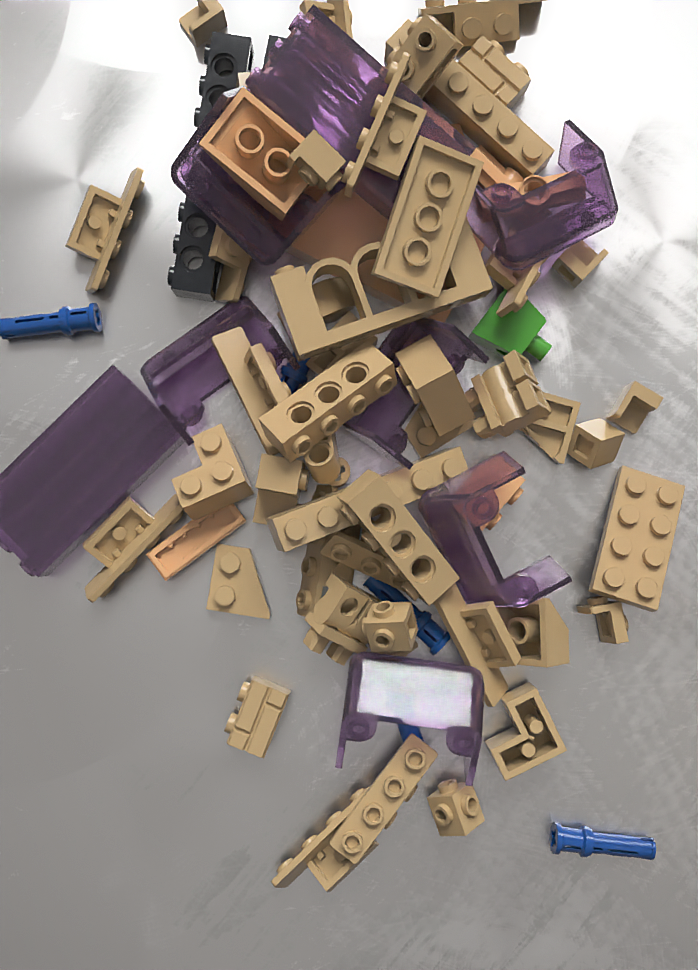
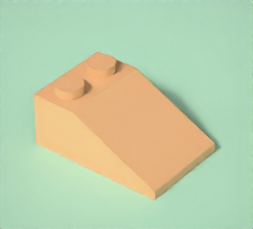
M242 87L200 141L199 146L254 200L280 221H283L309 187V184L299 175V167L294 165L290 170L285 165L290 154L305 138L247 89Z

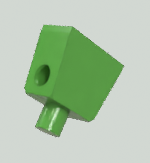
M504 289L471 332L468 339L502 357L515 349L521 355L524 351H527L537 360L541 361L552 347L551 344L537 335L546 323V318L528 299L519 311H511L502 318L499 317L496 312L507 293V290Z

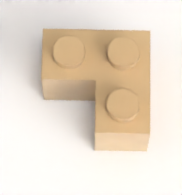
M431 334L395 353L401 365L395 369L402 383L406 386L414 404L416 405L421 402L423 408L419 409L418 412L427 428L433 425L440 437L475 418L453 367Z
M222 423L191 437L202 466L175 477L171 481L182 509L193 521L254 494L233 441Z
M261 454L255 486L258 489L252 522L268 525L265 518L301 505L299 504L301 491H307L310 472L305 469L306 465L302 460L295 459L289 463L285 457Z
M527 682L501 697V701L514 727L486 740L485 743L505 781L567 751L535 686Z

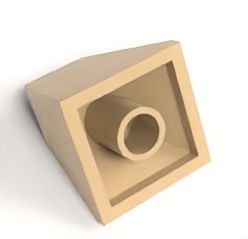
M489 596V601L494 602L521 656V660L517 665L548 668L570 663L569 629L549 598Z

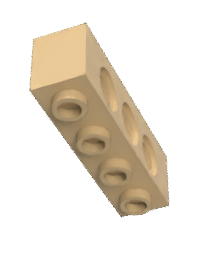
M367 340L258 418L266 438L289 463L299 456L307 454L314 445L326 436L334 434L341 425L352 417L361 414L368 405L379 397L388 394L397 385L394 364Z
M368 469L337 496L344 505L340 509L341 513L353 526L357 523L364 530V533L361 535L362 539L374 552L377 549L380 550L385 557L381 561L382 564L394 577L398 574L404 580L401 587L413 601L419 598L430 606L460 579L381 475ZM381 507L380 517L376 521L371 522L372 512L376 508ZM401 533L400 542L392 547L393 538ZM420 559L419 567L412 571L413 563Z

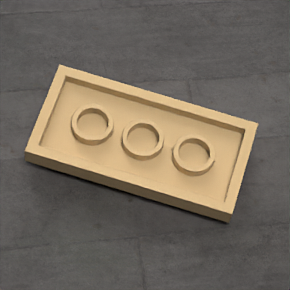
M419 135L415 139L371 275L434 299L439 298L484 162Z
M621 466L618 469L589 592L650 612L658 610L684 495V485L626 466Z

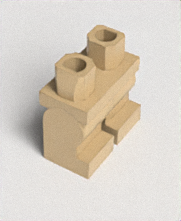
M515 349L503 357L505 361L501 364L487 369L482 376L478 374L471 378L473 387L465 392L473 413L481 408L484 410L485 414L472 423L476 434L483 439L494 436L497 433L507 437L513 434L514 431L552 413L541 388L537 386L539 383L529 360Z
M331 573L325 583L329 588L328 591L318 600L313 612L310 611L304 619L311 628L303 642L310 650L321 654L329 641H333L326 654L332 660L344 666L353 652L363 656L368 649L365 645L369 641L368 638L363 636L362 621L364 617H367L372 603L381 601L357 586L355 587L350 582Z

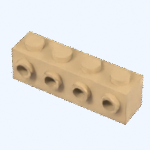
M425 13L423 17H418L411 24L407 31L409 36L401 47L397 46L392 50L386 59V68L380 76L376 75L369 81L365 88L367 93L360 103L356 102L345 115L347 120L341 128L356 143L363 128L365 127L370 130L375 120L374 117L370 116L378 94L385 96L389 85L384 83L392 61L399 63L404 52L411 55L407 70L395 96L417 106L464 46L435 17Z

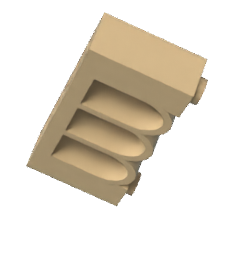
M467 216L445 277L448 289L441 291L439 298L434 299L427 296L418 299L415 291L398 285L404 305L373 315L357 268L366 260L376 259L381 242L368 243L361 247L354 255L351 265L345 260L333 257L316 262L307 274L304 266L294 268L293 265H287L277 269L274 272L275 275L270 276V288L297 361L314 357L486 297L493 289ZM326 274L337 275L345 280L352 294L360 320L327 331L313 293L312 284L314 281Z

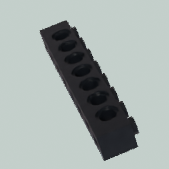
M212 32L211 44L205 45L204 64L207 65L206 75H201L199 80V96H202L201 106L196 107L194 111V127L197 128L195 139L191 138L189 142L188 156L192 161L190 171H185L183 179V189L187 192L185 202H180L178 209V221L182 223L180 234H175L173 240V253L176 254L175 266L169 267L167 278L168 286H171V290L176 297L215 302L221 262L208 257L225 193L233 192V185L229 184L227 179L228 173L220 165L213 172L207 173L203 171L207 164L217 163L199 146V143L234 99L237 74L252 72L255 55L252 37ZM224 70L233 71L232 74L227 77L219 76V74ZM219 101L228 102L224 108H214V105ZM209 194L213 196L212 201L208 204L201 205L198 203L199 198L203 195ZM198 226L208 227L206 234L201 237L193 236V231ZM200 257L203 259L199 268H187L188 262L192 258Z

